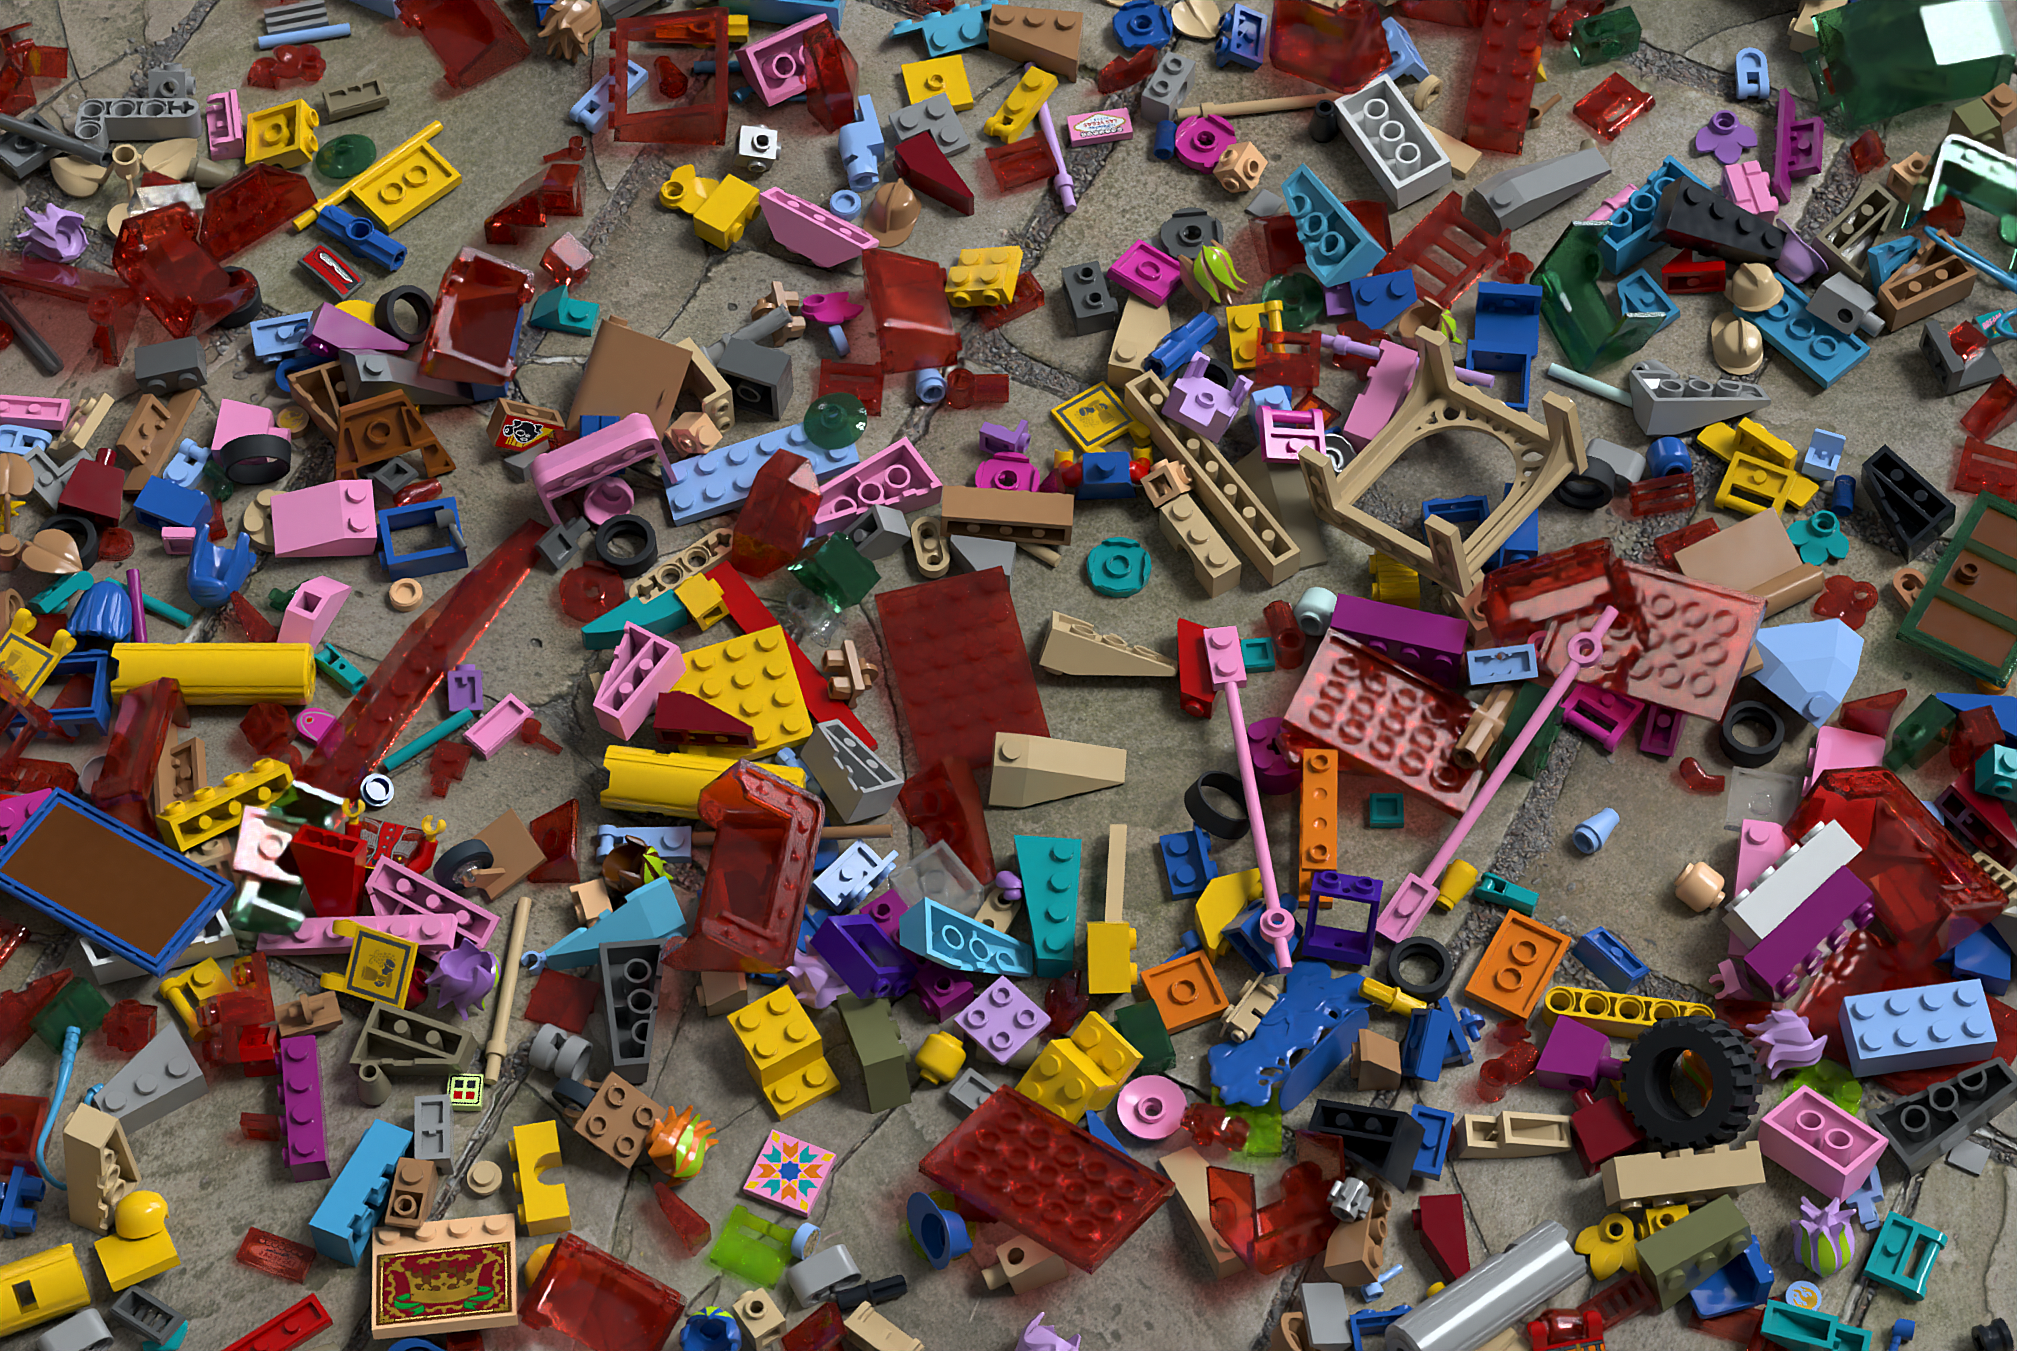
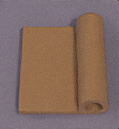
M610 314L609 319L602 318L565 428L579 434L580 415L620 416L621 421L630 414L639 413L649 417L660 443H662L665 435L664 432L667 429L693 351L634 331L631 327L627 326L629 320ZM658 453L647 458L656 461Z
M1774 506L1672 554L1690 592L1706 587L1744 618L1748 627L1820 593L1823 590V583H1825L1824 574L1817 565L1814 566L1810 562L1802 563Z

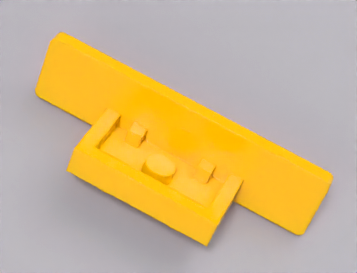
M1746 417L1737 425L1736 431L1719 421L1707 425L1697 436L1696 442L1728 464L1731 463L1735 451H1739L1797 472L1794 470L1798 451L1787 441L1778 439L1761 424L1754 423ZM1797 472V478L1787 502L1798 510H1802L1816 495L1819 486Z

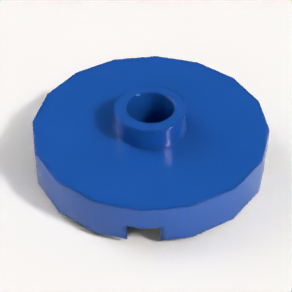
M1130 1L1119 8V12L1113 17L1112 27L1115 40L1124 49L1134 53H1152L1160 50L1169 42L1173 34L1171 14L1164 6L1155 5V1Z

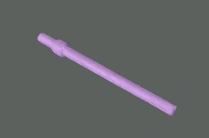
M1026 63L1024 65L1025 72H1027L1031 66L1037 68L1036 63ZM1046 101L1037 112L1055 174L1053 182L1056 193L1061 195L1065 212L1072 213L1077 209L1073 196L1074 184L1072 177L1067 174Z
M1312 332L1310 344L1332 349L1333 353L1344 356L1349 353L1379 360L1380 350L1378 347L1351 341L1350 337L1339 334L1336 337ZM1417 357L1416 370L1418 369V365H1419V360H1420L1419 357ZM1454 366L1457 380L1487 388L1493 387L1495 376Z

